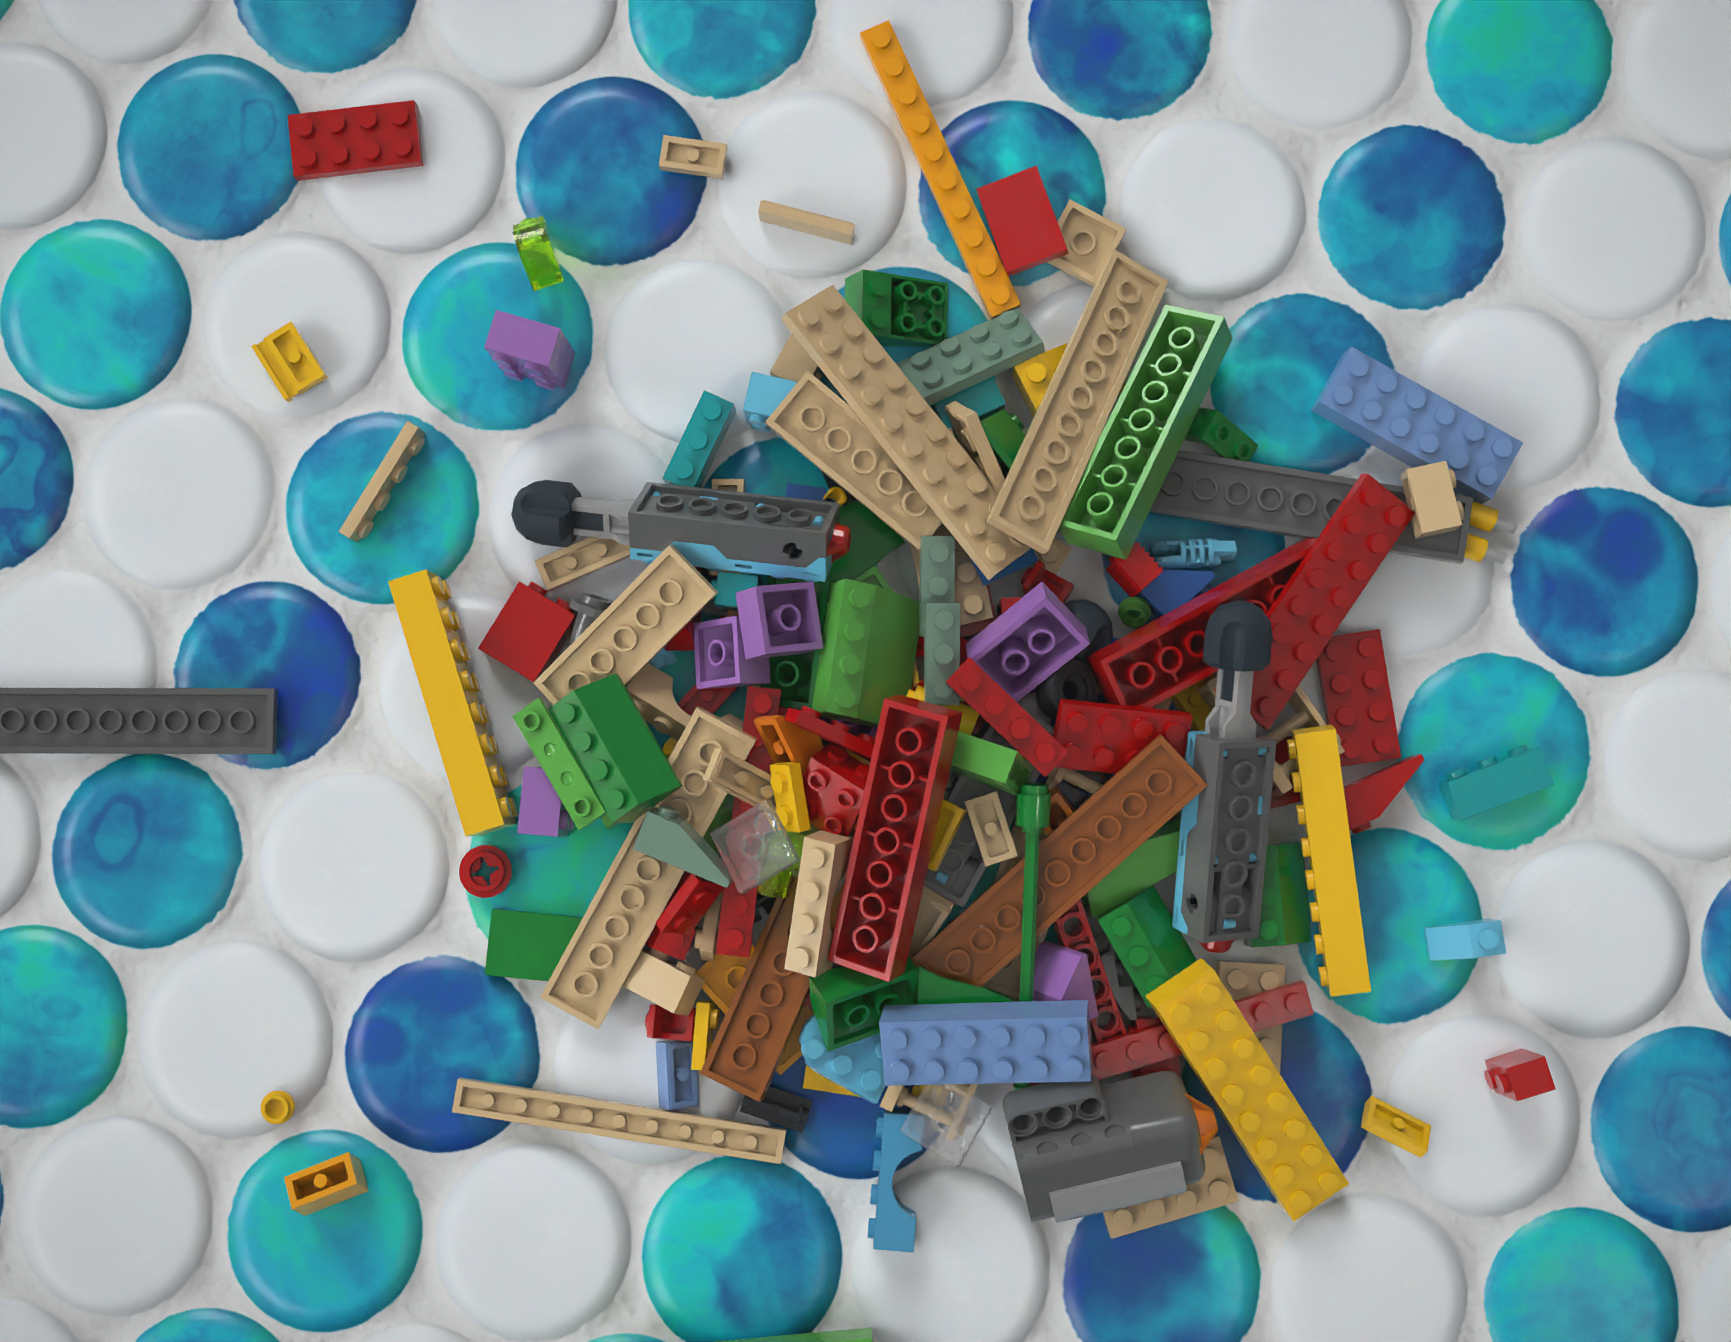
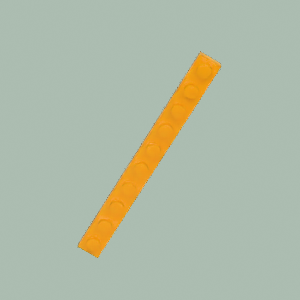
M885 21L860 32L863 46L990 319L1013 308H1020L1021 303L1007 276L1005 268L890 21Z

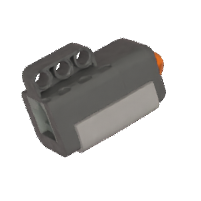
M1167 1070L1100 1085L1098 1078L1094 1075L1091 1077V1082H1046L1011 1091L1003 1099V1109L1031 1222L1055 1217V1221L1058 1223L1184 1193L1187 1191L1186 1185L1196 1183L1205 1174L1206 1167L1203 1151L1218 1132L1212 1107L1188 1095L1182 1078L1177 1073Z

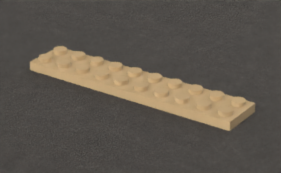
M1115 249L1110 253L986 523L1041 554L1049 551L1169 281Z
M834 285L829 286L784 314L781 319L988 580L1031 549V547L986 523L997 498V494L990 481Z
M698 706L668 759L683 786L654 807L659 808L660 805L674 808L679 812L678 816L686 819L703 838L727 795V792L703 780L714 749H723L745 761L757 738ZM646 813L635 820L540 996L543 1000L597 1029L600 1028L653 931L656 921L661 916L685 870L633 849Z

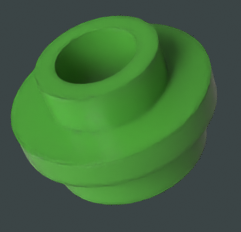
M1128 597L1119 604L1118 615L1124 625L1130 628H1138L1149 620L1151 607L1142 598Z

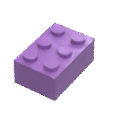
M499 310L495 311L484 348L492 357L491 360L496 362L498 368L505 372L504 376L516 381H523L524 377L535 380V385L547 390H554V387L564 389L575 351L562 330Z
M1041 582L965 645L967 658L970 657L1006 693L1018 702L1087 647L1090 641L1086 627Z

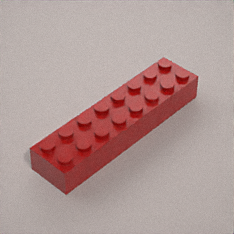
M1304 538L1087 656L1086 660L1106 703L1151 708L1218 671V668L1208 666L1203 661L1204 635L1209 617L1220 605L1240 600L1255 604L1266 614L1317 538Z
M900 694L884 698L828 961L887 982L905 973L962 712Z

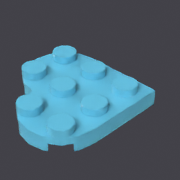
M815 1014L810 1016L802 1026L799 1036L801 1053L806 1060V1065L817 1074L863 1099L877 1104L885 1088L880 1033L828 1052Z

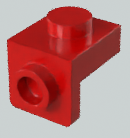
M1039 560L1034 568L1029 567L1021 579L1024 596L1043 582L1065 604L1074 590L1073 583L1046 570L1045 564Z
M650 1004L649 1011L645 1017L647 1038L693 1042L696 1008H692L689 1016L674 1014L657 1004Z

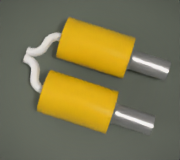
M1475 501L1472 503L1469 526L1486 532H1491L1493 528H1497L1514 534L1517 523L1498 517L1499 510ZM1468 533L1464 558L1478 563L1483 558L1504 564L1507 554L1489 548L1488 540Z

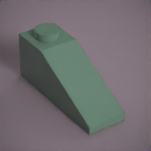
M660 805L659 808L654 807L647 811L633 847L634 850L726 888L734 883L736 875L686 819L678 816L679 812L669 806Z

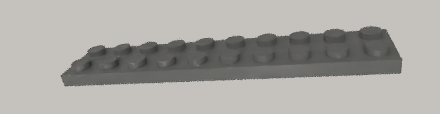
M1178 451L1149 513L1298 538H1318L1357 479ZM1380 483L1407 505L1403 486ZM1455 495L1456 501H1460L1464 509V520H1461L1462 525L1455 531L1415 539L1410 520L1389 552L1457 564L1463 563L1473 498Z
M0 688V754H276L278 689Z

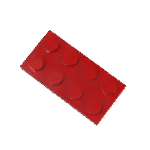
M415 100L287 115L293 176L297 181L424 166L418 108Z
M1380 629L1332 636L1316 659L1326 724L1332 725L1336 729V733L1341 739L1340 745L1345 750V752L1339 755L1341 767L1401 758Z
M1060 699L1053 737L1069 753L1055 768L1117 773L1160 733L1184 758L1188 732L1191 729L1193 716L1189 712Z

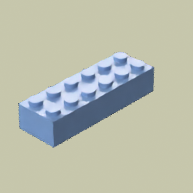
M1352 346L1340 357L1311 409L1314 413L1412 468L1447 461L1448 469H1453L1456 477V488L1453 490L1462 496L1472 497L1473 501L1480 504L1493 498L1523 444L1520 440Z
M1088 1000L884 1005L879 1028L885 1086L1091 1082L1092 1049Z

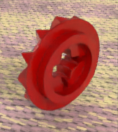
M477 846L468 851L460 863L459 877L463 887L470 894L480 898L498 895L506 889L512 879V863L509 861L506 853L495 846ZM483 858L488 866L499 867V870H495L494 873L490 874V885L485 876H473V873H477L478 870L483 868Z

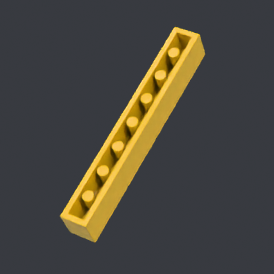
M1332 725L1291 730L1292 739L1287 740L1289 759H1295L1297 772L1291 773L1293 790L1294 792H1300L1301 805H1296L1298 825L1304 824L1306 837L1300 838L1303 858L1309 857L1310 870H1305L1307 889L1313 890L1315 902L1309 903L1312 922H1318L1319 934L1314 935L1316 954H1322L1324 966L1318 967L1321 987H1327L1331 997L1371 992L1336 729Z

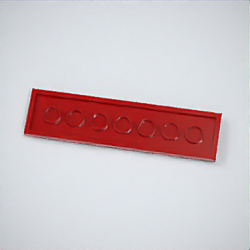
M1368 473L1359 476L1266 613L1271 622L1273 635L1270 664L1263 671L1253 672L1250 707L1252 718L1263 729H1270L1415 514L1412 509Z

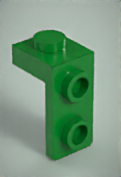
M1199 408L1185 437L1186 441L1206 444L1222 458L1247 462L1250 461L1258 447L1257 443L1221 412L1206 408Z

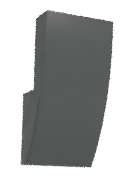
M1110 952L1099 954L1118 1008L1129 1020H1137L1136 1011L1141 1010L1138 990L1133 991V987L1128 983L1118 984V980L1123 979L1120 959L1115 960L1114 954Z

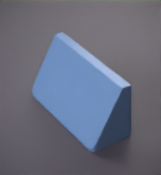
M668 1040L656 1042L658 1099L661 1109L675 1110L699 1106L697 1070H691L693 1042Z

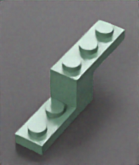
M920 536L919 636L924 637V702L935 705H959V695L945 683L960 667V603H954V536Z

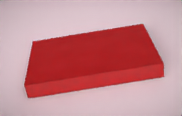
M1037 166L976 189L1008 277L1069 254Z

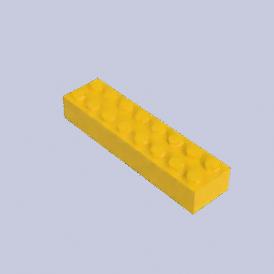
M427 569L388 581L465 837L481 836L515 825L514 817L518 816L517 806L513 797L508 798L505 785L509 784L507 773L503 766H498L495 754L499 753L498 744L494 735L489 736L486 723L490 722L488 711L484 704H479L476 692L480 691V685L475 673H470L467 661L471 660L466 643L460 642L457 630L461 629V623L456 611H451L448 599L452 598V594L447 581H442L441 577Z
M1200 958L1145 996L1274 1198L1293 1222L1349 1185L1342 1171L1211 966Z

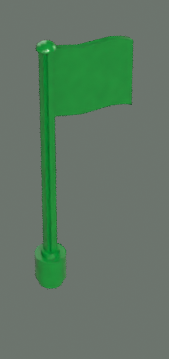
M1035 782L1021 783L1020 791L1017 792L1016 825L1021 826L1022 832L1026 833L1019 1002L1033 1001L1039 833H1043L1044 827L1050 826L1051 793L1048 792V784ZM919 964L918 1004L1016 1002L985 987L942 977ZM1030 1083L1013 1084L1015 1090L1033 1086Z

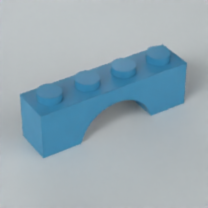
M884 1109L883 1117L877 1116L875 1137H882L881 1151L874 1150L873 1171H879L878 1184H871L870 1204L876 1205L875 1218H869L867 1238L873 1239V1249L914 1253L916 1212L906 1207L897 1198L892 1186V1180L900 1162L908 1155L922 1150L924 1114L915 1110L894 1109L890 1112Z

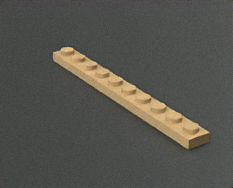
M462 1077L457 1079L452 1108L453 1113L781 1164L786 1136V1128Z

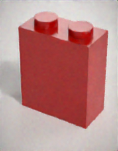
M519 581L478 649L532 682H535L553 663L571 634L576 615L573 614L574 610L569 607V603L558 598L555 603L546 598L545 595L548 591L531 581L526 586Z

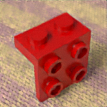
M829 743L812 756L802 777L809 823L819 830L849 837L859 817L869 765L859 762L850 756L846 750L832 743Z
M685 871L665 907L666 909L656 921V925L664 933L690 935L724 887Z

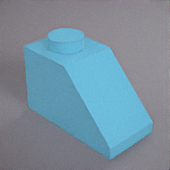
M1486 918L1424 927L1430 961L1470 959L1506 954L1501 920Z

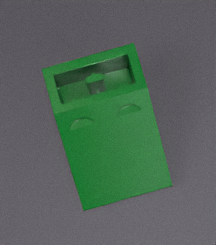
M865 269L845 278L846 302L881 346L932 347L947 339L948 283Z

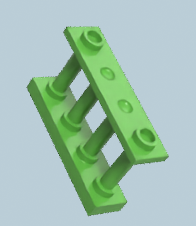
M537 698L512 716L578 830L585 829L599 818H601L606 829H612L620 824L612 823L543 700Z

